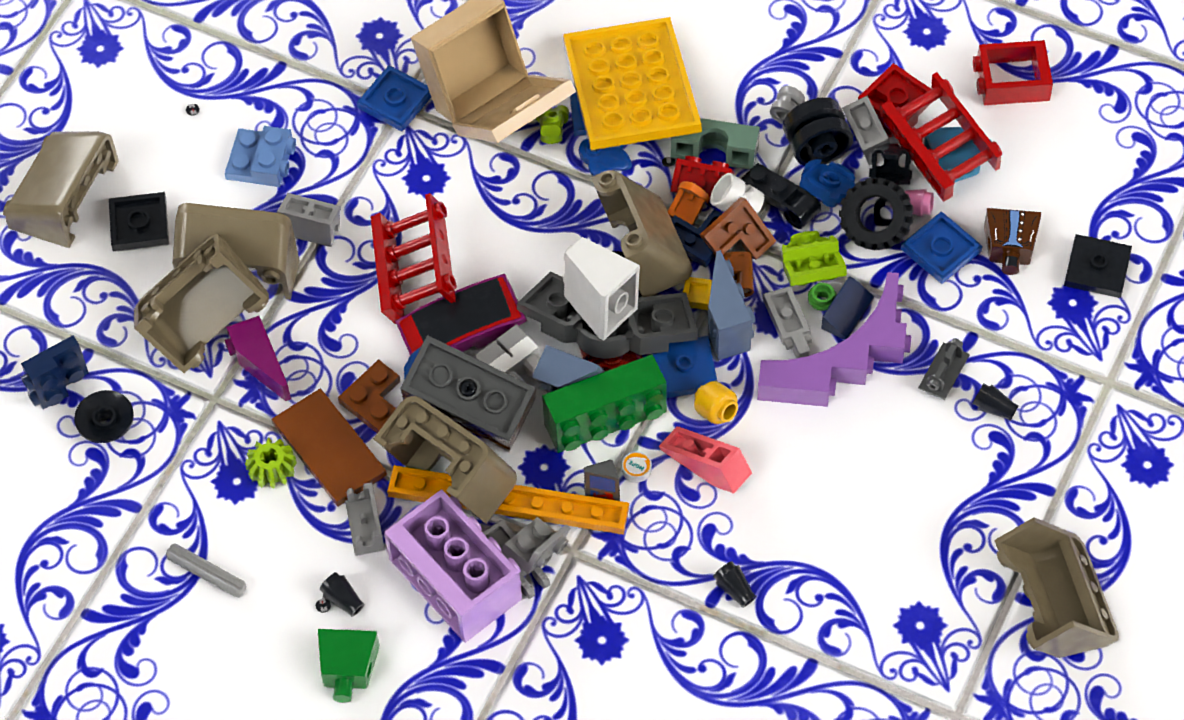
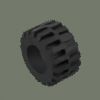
M868 178L864 181H859L855 183L853 188L848 189L847 195L841 200L840 204L842 207L841 211H839L841 228L845 230V235L848 239H851L854 244L870 250L889 249L903 241L905 235H908L910 232L909 228L914 220L912 217L914 209L910 202L911 199L901 186L883 178ZM873 197L886 199L893 209V219L890 225L881 231L867 229L862 224L860 218L863 204Z

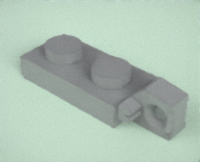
M791 286L763 294L764 304L786 350L793 349L796 358L809 356L810 349L808 344L812 343L810 337L811 330Z

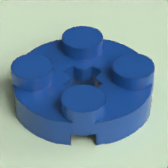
M822 159L809 161L801 174L800 188L821 199L824 205L836 207L838 203H841L842 198H845L848 189L855 186L854 181L856 177L849 169L839 163L830 161L829 165L820 164Z

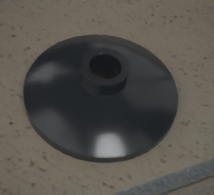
M111 390L94 392L84 398L78 405L74 416L75 426L80 435L91 442H112L121 438L130 429L134 419V411L130 401L119 392ZM106 419H109V420H110V421L107 422V423H102V421H104V420H106Z

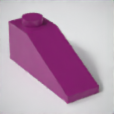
M260 316L226 327L229 338L224 341L229 355H236L241 367L283 400H291L287 381Z

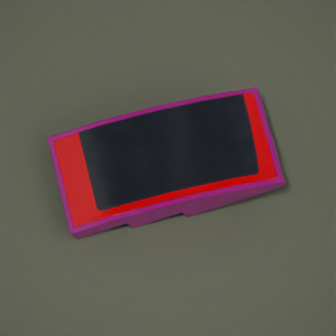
M501 274L456 290V302L450 303L446 298L440 297L395 322L411 355L422 346L427 335L461 352H465L473 346L480 350L516 324L520 326L528 320L522 312L517 310V303L519 301L507 276Z

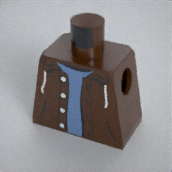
M987 208L984 231L989 260L994 263H1002V272L1004 274L1015 275L1019 272V265L1030 264L1042 212Z

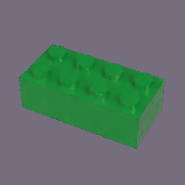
M653 354L542 395L544 425L557 453L573 451L580 447L581 444L592 440H602L610 433L618 430H628L637 423L647 419H657L667 412V382Z

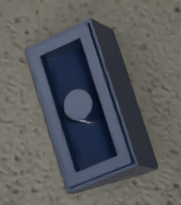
M849 276L823 315L821 329L844 340L847 339L872 303L874 295L856 279Z

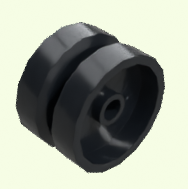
M815 98L805 101L792 109L783 120L784 133L791 144L794 157L800 165L805 166L809 161L815 159H822L820 164H829L830 161H835L843 156L853 144L854 136L845 121L844 113L837 100Z

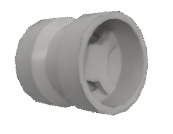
M792 86L781 87L777 94V101L771 106V117L783 124L787 114L796 106L805 102L804 94Z

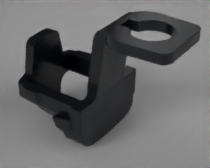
M886 143L884 146L875 148L871 157L872 168H869V177L883 178L899 186L910 185L912 170H909L911 164L909 150L899 146L897 143ZM877 153H881L884 158L882 166H877ZM902 154H906L905 167L899 166V158ZM881 197L874 204V224L877 226H889L892 219H885L880 214V210L888 201Z

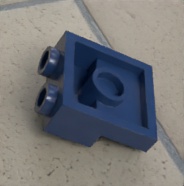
M74 335L21 363L25 375L21 376V379L28 390L27 394L35 407L40 405L43 410L49 406L59 404L64 398L68 397L66 386L80 381L85 375L89 374L80 345Z

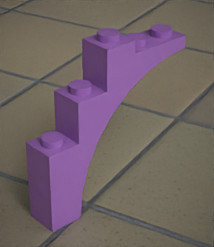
M887 272L884 291L876 309L866 322L844 341L825 351L807 357L789 360H761L757 400L828 407L829 396H835L836 382L865 385L867 374H873L874 361L903 363L904 352L910 353L911 335H906L907 323H901L902 309H896L897 302H902L904 285H898L899 273Z

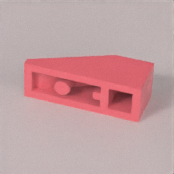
M678 426L659 445L661 451L712 486L733 494L752 474L740 448Z

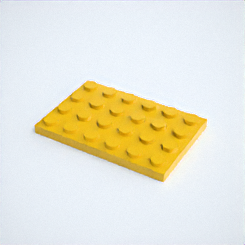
M670 17L563 34L564 46L591 150L702 132L701 120Z

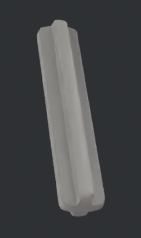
M171 544L166 552L169 561L236 598L241 597L246 590L245 581L178 544Z

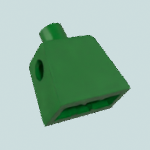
M318 629L320 670L323 685L327 688H334V701L340 703L351 702L353 689H366L369 685L380 646L377 631Z

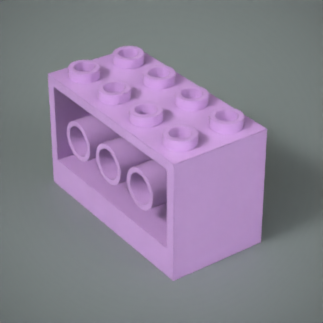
M441 489L385 530L384 535L389 560L466 643L522 600L519 574L521 570L511 557L507 559L501 553V548L493 537L487 538L481 532L482 528L473 516L467 517L462 511L463 508L460 502L453 496L449 497Z

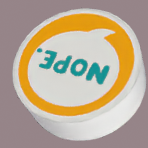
M635 451L623 458L622 473L627 480L639 483L649 478L652 472V462L648 455Z

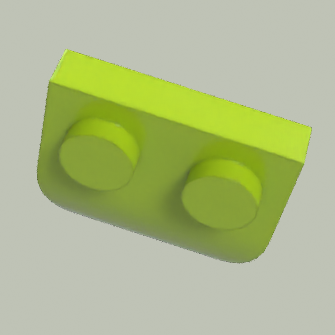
M806 231L792 235L790 243L782 245L783 269L790 286H803L811 282L834 280L837 277L847 276L846 264L839 252V242L833 235L828 239L820 237L818 231Z

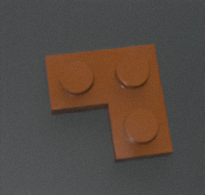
M740 197L699 234L715 256L716 251L719 250L724 255L739 241L746 252L752 254V259L757 260L777 242L747 199Z
M378 359L338 396L339 404L374 432L378 433L396 409L384 397L401 382L400 376Z

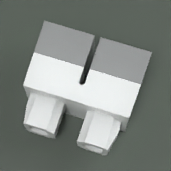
M517 324L497 338V343L493 341L474 356V358L522 381L524 380L521 376L526 372L532 377L540 360L539 347Z

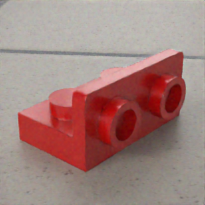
M686 155L685 159L677 158L670 192L677 194L679 184L686 181L698 185L711 197V192L718 180L727 173L734 175V171L728 168L729 164L712 161V165L701 163V158Z

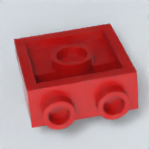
M893 63L858 97V100L868 96L887 136L893 137L880 119V105L891 100L895 107L899 106L902 108L932 89ZM929 105L907 117V123L911 128L918 123L919 115Z

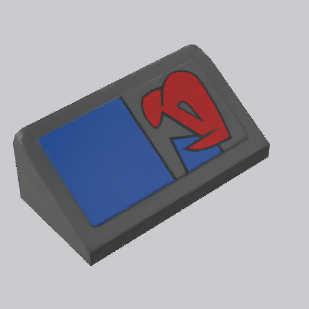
M610 459L583 468L585 496L620 501L619 476L613 460Z

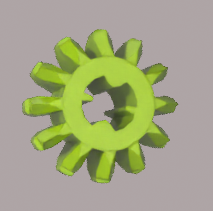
M269 437L266 440V444L263 445L256 441V449H248V459L245 462L246 470L249 471V478L252 482L258 481V485L261 488L270 483V487L274 489L277 482L286 486V477H294V467L297 464L291 446H284V442L281 439L272 443Z

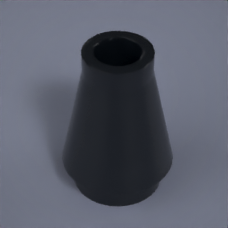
M983 383L972 403L978 407L977 410L1006 418L1011 421L1019 406L994 385L988 386Z
M730 561L713 575L717 581L716 585L738 602L742 608L756 599L757 596L753 593L740 565L736 566Z
M337 572L331 574L319 588L323 593V598L347 612L351 617L358 614L365 605L345 575L340 576Z

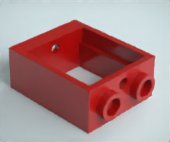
M1045 40L979 44L977 56H973V71L979 74V78L976 81L977 94L982 95L984 105L1050 101L1053 81ZM1032 61L1035 80L992 83L989 64Z

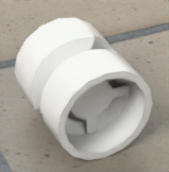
M727 173L714 186L711 192L710 203L725 212L740 197L747 199L758 215L764 202V194L750 184L745 185L743 180L732 173Z

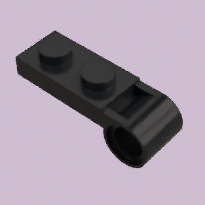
M757 163L740 178L745 182V185L750 184L764 194V201L783 211L786 220L797 229H802L822 209L820 202L815 196L760 163Z

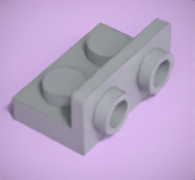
M536 517L503 545L501 553L507 558L511 557L523 571L529 574L537 567L542 569L549 562L554 552L558 555L564 550L569 542L566 537L571 527L566 524L556 532L539 517Z

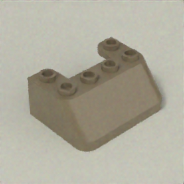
M1033 517L994 540L998 549L997 558L1003 567H1008L1021 574L1024 582L1023 591L1027 598L1030 599L1034 609L1033 618L1035 621L1027 626L1028 633H1026L1027 641L1034 650L1062 658L1104 648L1119 640L1118 630L1083 541L1076 534Z

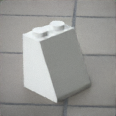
M582 237L574 245H570L564 253V296L598 338L604 341L638 309L640 265Z

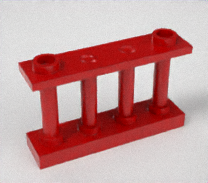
M938 72L932 74V90L902 108L899 106L895 107L891 100L886 101L880 105V119L900 146L909 150L913 163L941 200L945 202L953 197L955 180L987 161L995 171L1000 169L1002 151L995 141L991 142L958 100L951 83L947 79H942ZM937 99H940L948 109V111L917 129L915 127L911 128L907 123V117ZM956 119L964 131L933 150L931 148L927 149L923 144V138ZM970 140L980 150V153L950 171L947 169L943 170L939 165L940 158Z
M431 193L425 195L427 210L397 222L389 221L381 213L370 216L381 313L395 325L396 320L405 316L404 309L406 305L436 293H440L450 303L456 302L455 289L457 288V283L452 275L445 221L448 215L444 203L438 201ZM425 222L429 223V234L396 246L398 233ZM431 245L432 258L399 270L398 261L402 256ZM434 269L435 282L402 294L401 285L404 280Z

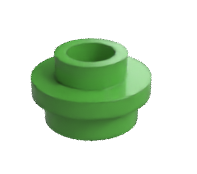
M818 283L810 289L808 302L814 309L826 311L837 293L830 284ZM819 297H825L826 299H825V300H821V299H818V298H819Z

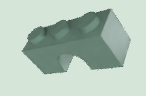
M700 118L702 132L671 137L670 158L685 159L686 155L699 158L702 151L716 148L726 154V163L729 164V167L750 170L754 167L760 127Z

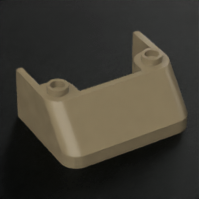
M195 203L179 205L175 218L173 268L178 266L210 236L218 234L228 243L248 268H255L257 270L258 276L265 283L272 285L281 283L285 299L291 300L300 260L292 222L289 217L277 212Z

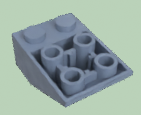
M721 250L716 251L708 306V337L718 361L751 351V339L754 338L752 323H755V316L751 306L746 307L743 301L745 298L743 288L740 283H735L733 279L734 270L729 259H724Z

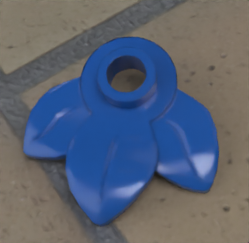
M588 138L580 143L578 149L580 158L584 163L588 164L589 172L593 176L608 170L624 171L632 167L629 155L622 150L625 145L596 149V152L590 150Z

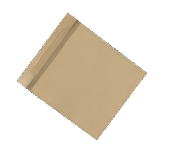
M469 0L410 37L436 111L453 123L452 125L457 135L461 137L498 143L576 92L570 79L528 75L504 0Z

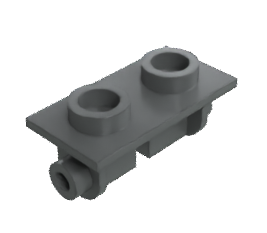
M954 338L952 341H948L947 344H942L918 389L943 400L946 399L970 356L969 353L963 351L962 341Z

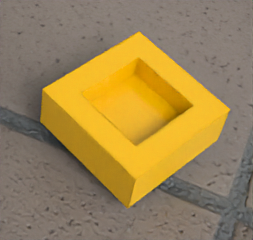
M689 277L685 281L683 293L686 292L691 308L708 310L712 280Z

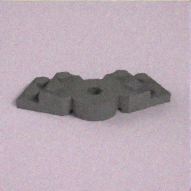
M551 271L517 303V310L541 323V332L563 343L577 342L583 352L596 358H616L624 355L629 350L638 355L668 352L669 343L698 340V329L686 292L638 298V309L604 341L598 338L565 298L563 277Z

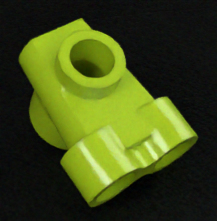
M559 105L556 108H551L536 118V121L540 123V139L542 142L556 144L562 141L563 124L569 119V109L566 106Z

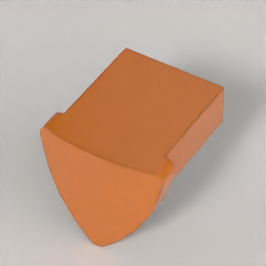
M684 181L677 188L679 190L668 210V214L672 218L675 215L694 226L705 203H709L710 196L698 185Z

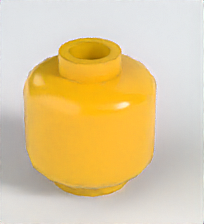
M711 381L702 385L696 391L694 408L700 416L713 424L719 425L729 422L735 417L738 411V399L734 391L720 382Z

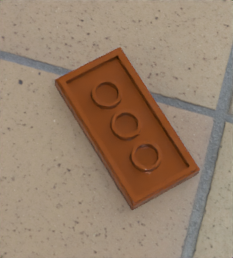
M321 388L271 419L272 424L337 507L348 500L346 492L349 488L353 489L354 494H359L363 491L364 484L371 482L375 484L387 476L386 469Z

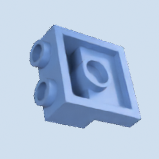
M264 126L262 131L238 128L224 173L226 180L280 187L283 177H287L289 172L290 154L293 155L296 149V138L292 137L291 129Z

